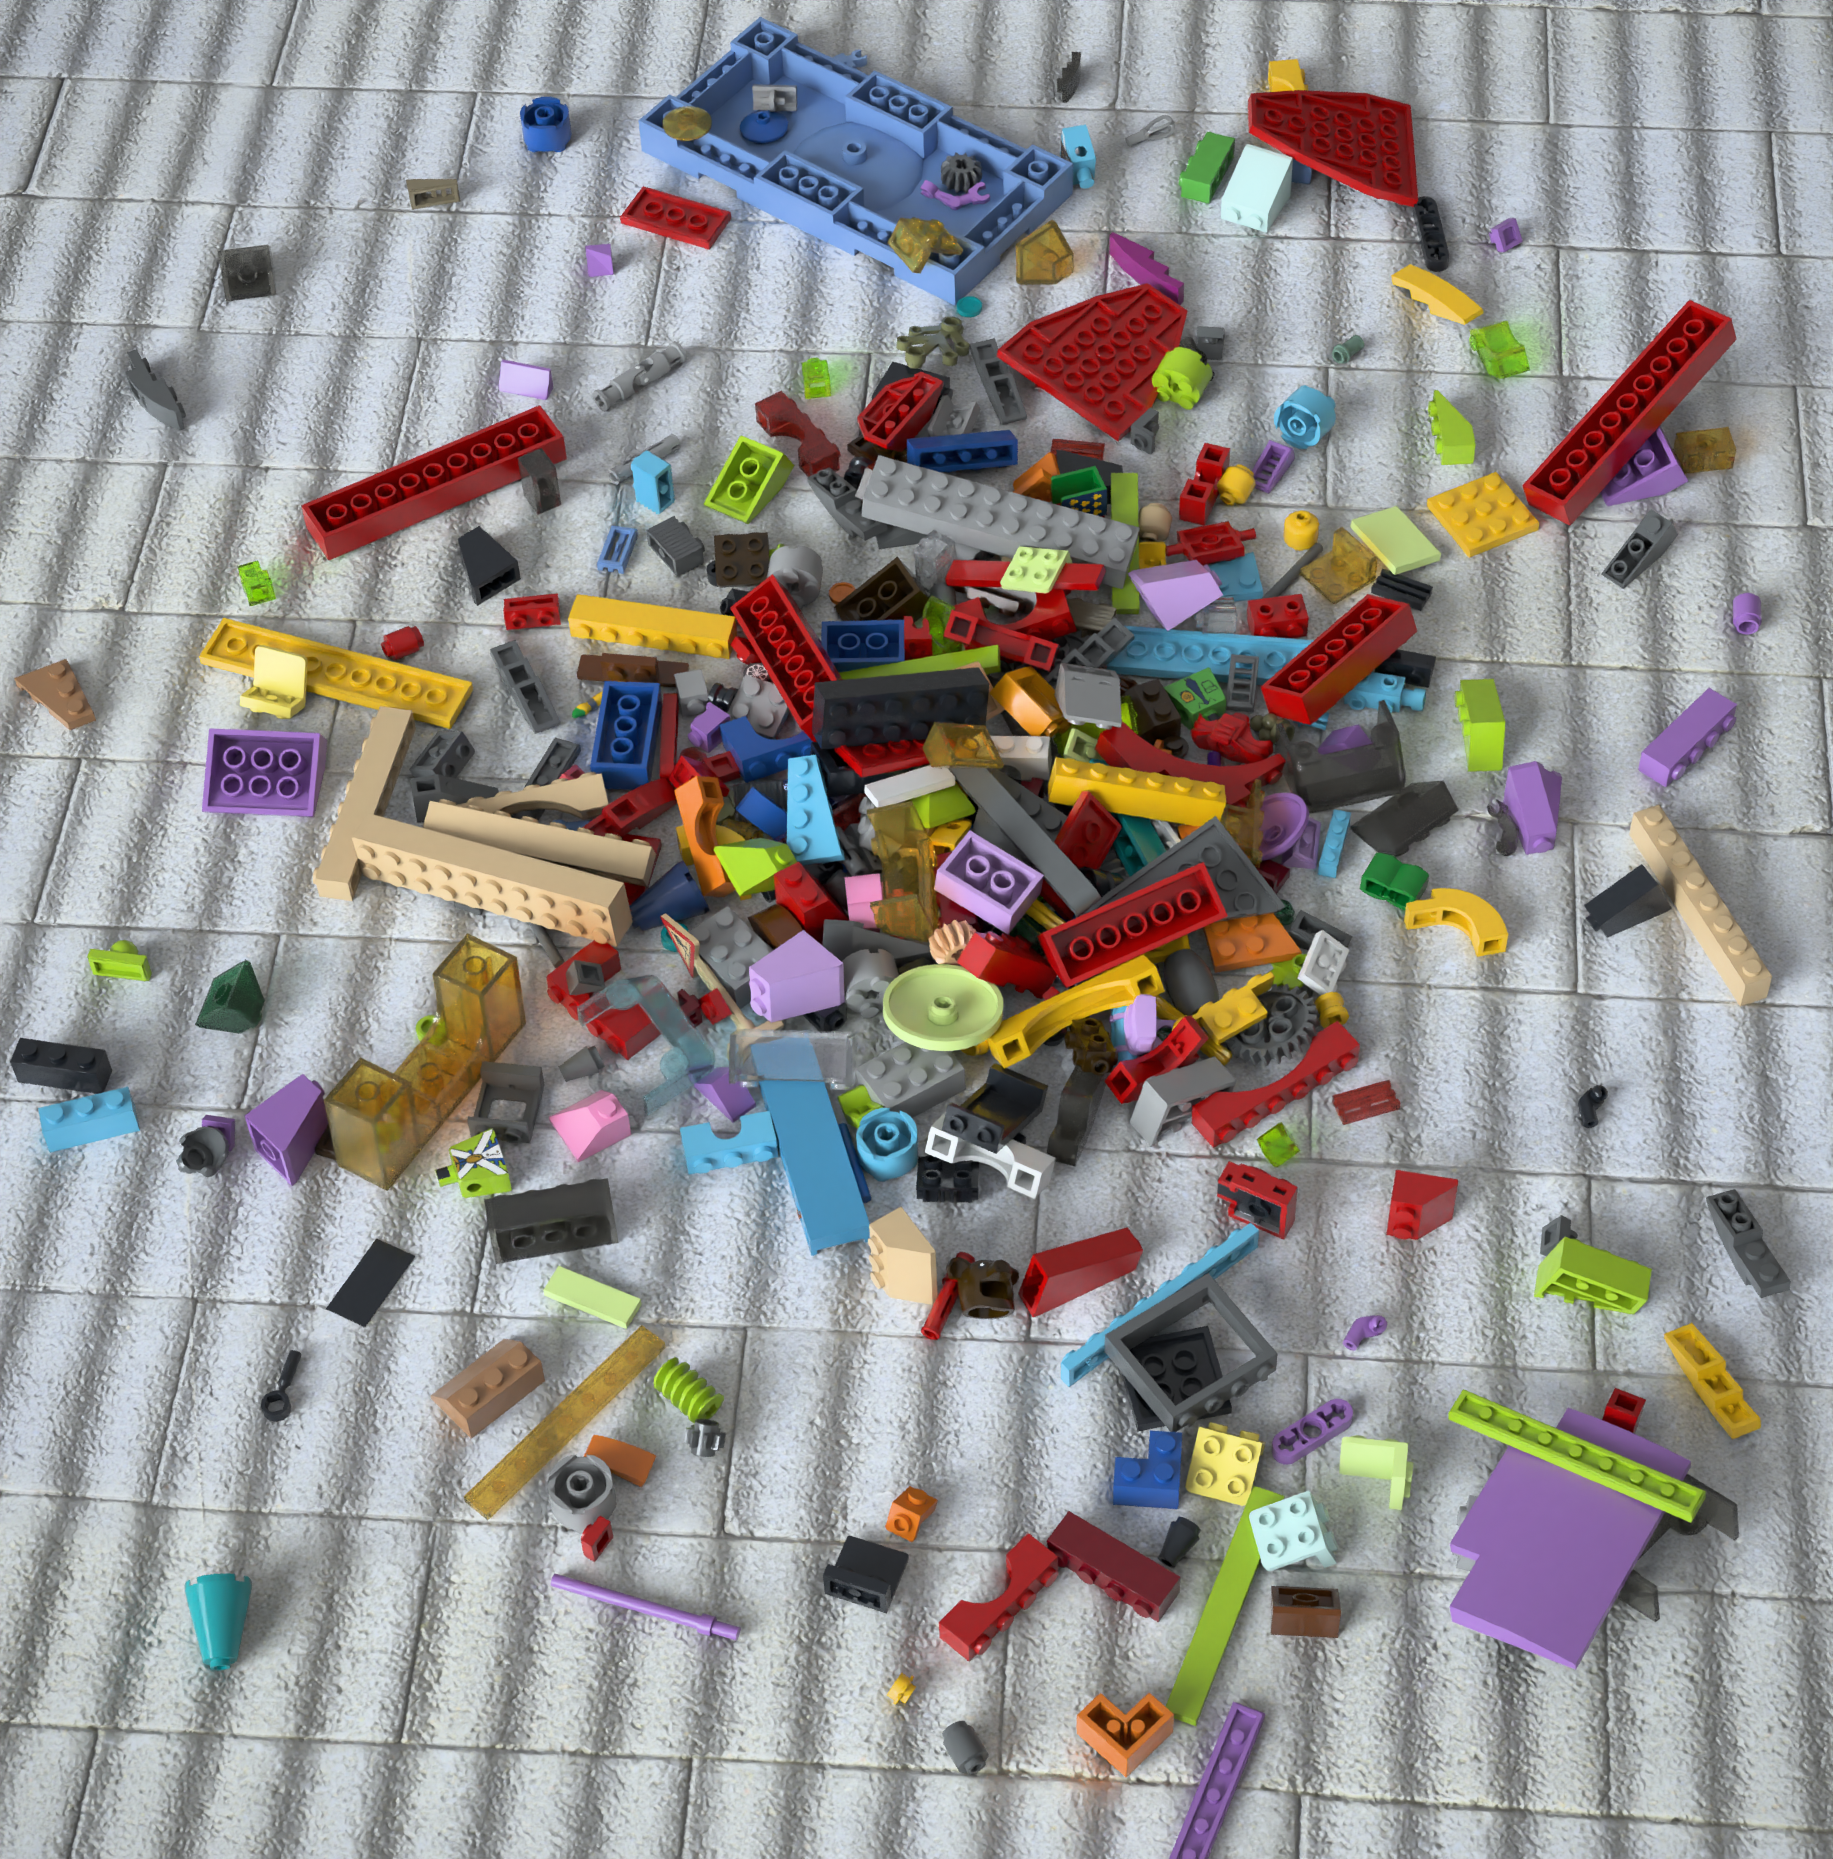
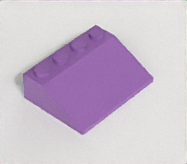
M1661 425L1600 492L1607 506L1664 495L1688 482Z
M209 728L202 812L314 817L325 771L328 740L320 733Z

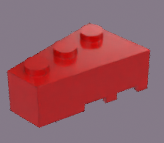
M988 931L987 934L975 932L957 963L978 979L1002 987L1008 982L1016 985L1015 990L1017 992L1024 993L1027 989L1039 999H1043L1042 995L1050 988L1057 976L1048 960L1031 948L1032 943L1020 935L1011 937L1005 933L997 935L991 931Z

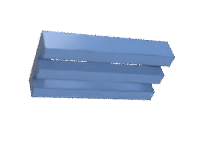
M611 526L597 562L598 570L603 571L605 567L608 568V572H614V569H618V573L624 574L638 537L637 529ZM617 533H621L611 560H607ZM627 535H629L623 553L621 555L620 561L617 562L621 554L622 548L624 546L625 540L627 538Z

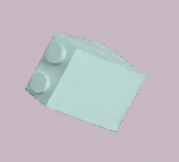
M1246 144L1223 195L1221 219L1267 233L1291 196L1293 157Z

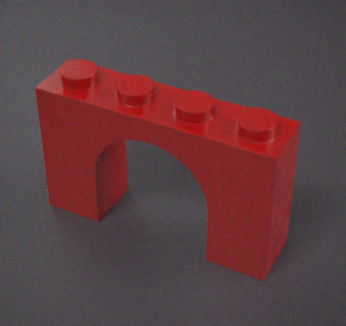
M1052 589L1048 593L1035 592L1037 598L1036 605L1028 616L1011 624H995L1047 641L1077 631L1065 590ZM979 597L953 606L955 611L992 623L987 619ZM964 645L965 650L976 649V648H973V647Z
M593 940L546 976L548 984L547 993L551 1000L556 1004L561 1003L567 1008L568 1013L573 1019L581 1020L595 1037L600 1036L606 1041L612 1052L615 1054L620 1053L627 1060L667 1030L665 1018L672 1010L679 1008L678 1001L659 985L634 1004L620 1009H608L597 1005L591 1000L594 992L570 995L566 971L574 960L601 964L604 982L621 970L619 952L608 943L600 944Z

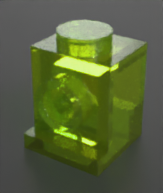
M810 358L807 362H801L805 399L830 397L831 387L827 360ZM824 382V386L810 387L811 383Z
M258 560L237 566L249 606L276 599L267 569L261 570Z

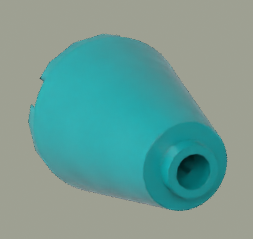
M230 1573L202 1575L197 1577V1583L193 1585L188 1580L184 1585L185 1595L203 1663L210 1665L211 1670L229 1669L231 1667L230 1664L235 1663L238 1659L252 1590V1580L244 1576V1582L236 1581L235 1574Z

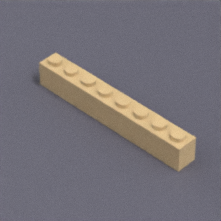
M380 706L376 717L371 719L370 734L363 741L361 758L355 762L353 779L348 781L345 800L340 802L338 807V819L336 823L331 825L328 845H324L322 849L321 864L315 868L313 873V883L317 885L319 897L353 901L363 873L352 836L368 813L384 817L416 730L412 710Z
M440 799L439 802H429L423 824L425 829L612 880L648 887L656 853L646 841L633 839L632 842L622 841L620 836L608 833L605 834V837L594 835L593 831L585 828H577V831L566 829L565 825L556 822H550L549 825L540 824L537 819L523 816L522 820L511 818V814L503 811H495L494 814L484 812L483 808L474 805H467V808L458 807L455 802Z
M1656 805L1633 813L1630 837L1739 1006L1741 1007L1767 998L1772 975L1661 806Z

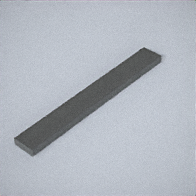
M555 737L525 787L535 784L540 785V787L550 785L552 781L559 779L563 773L572 767L581 752L580 745ZM545 809L521 811L512 814L511 818L522 820L523 816H527L539 821ZM454 901L455 908L480 916L484 911L483 909L472 908Z

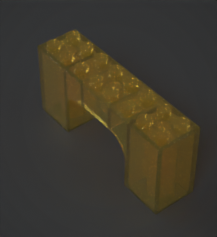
M468 933L433 972L437 999L434 1020L427 1034L397 1070L391 1073L360 1057L324 1099L337 1165L386 1191L389 1190L481 1079L480 1069L482 1061L495 1062L526 1025L517 957Z

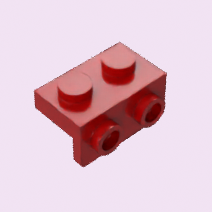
M558 593L504 599L503 613L506 630L561 625Z

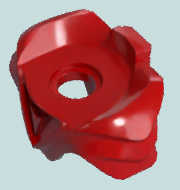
M1239 712L1232 715L1224 713L1220 719L1214 721H1207L1199 713L1198 719L1194 721V728L1190 730L1191 738L1198 748L1219 752L1222 757L1231 761L1249 764L1262 761L1274 752L1271 740L1261 741L1253 738L1249 717Z

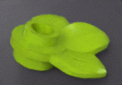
M1307 954L1296 955L1289 961L1271 963L1274 969L1269 972H1272L1275 976L1272 986L1274 984H1277V987L1288 984L1290 990L1296 986L1299 988L1304 986L1305 984L1298 979V975Z

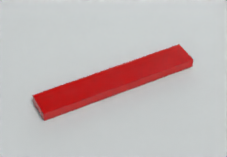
M954 560L945 577L947 586L1002 588L1000 581L1011 562ZM1065 563L1052 589L1098 591L1106 573L1104 564Z

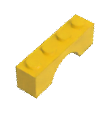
M1298 59L1269 61L1268 83L1270 92L1309 91L1308 84H1304L1305 72L1304 69H1300Z

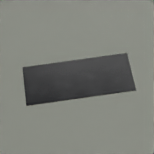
M376 1238L326 1310L366 1327L415 1256Z

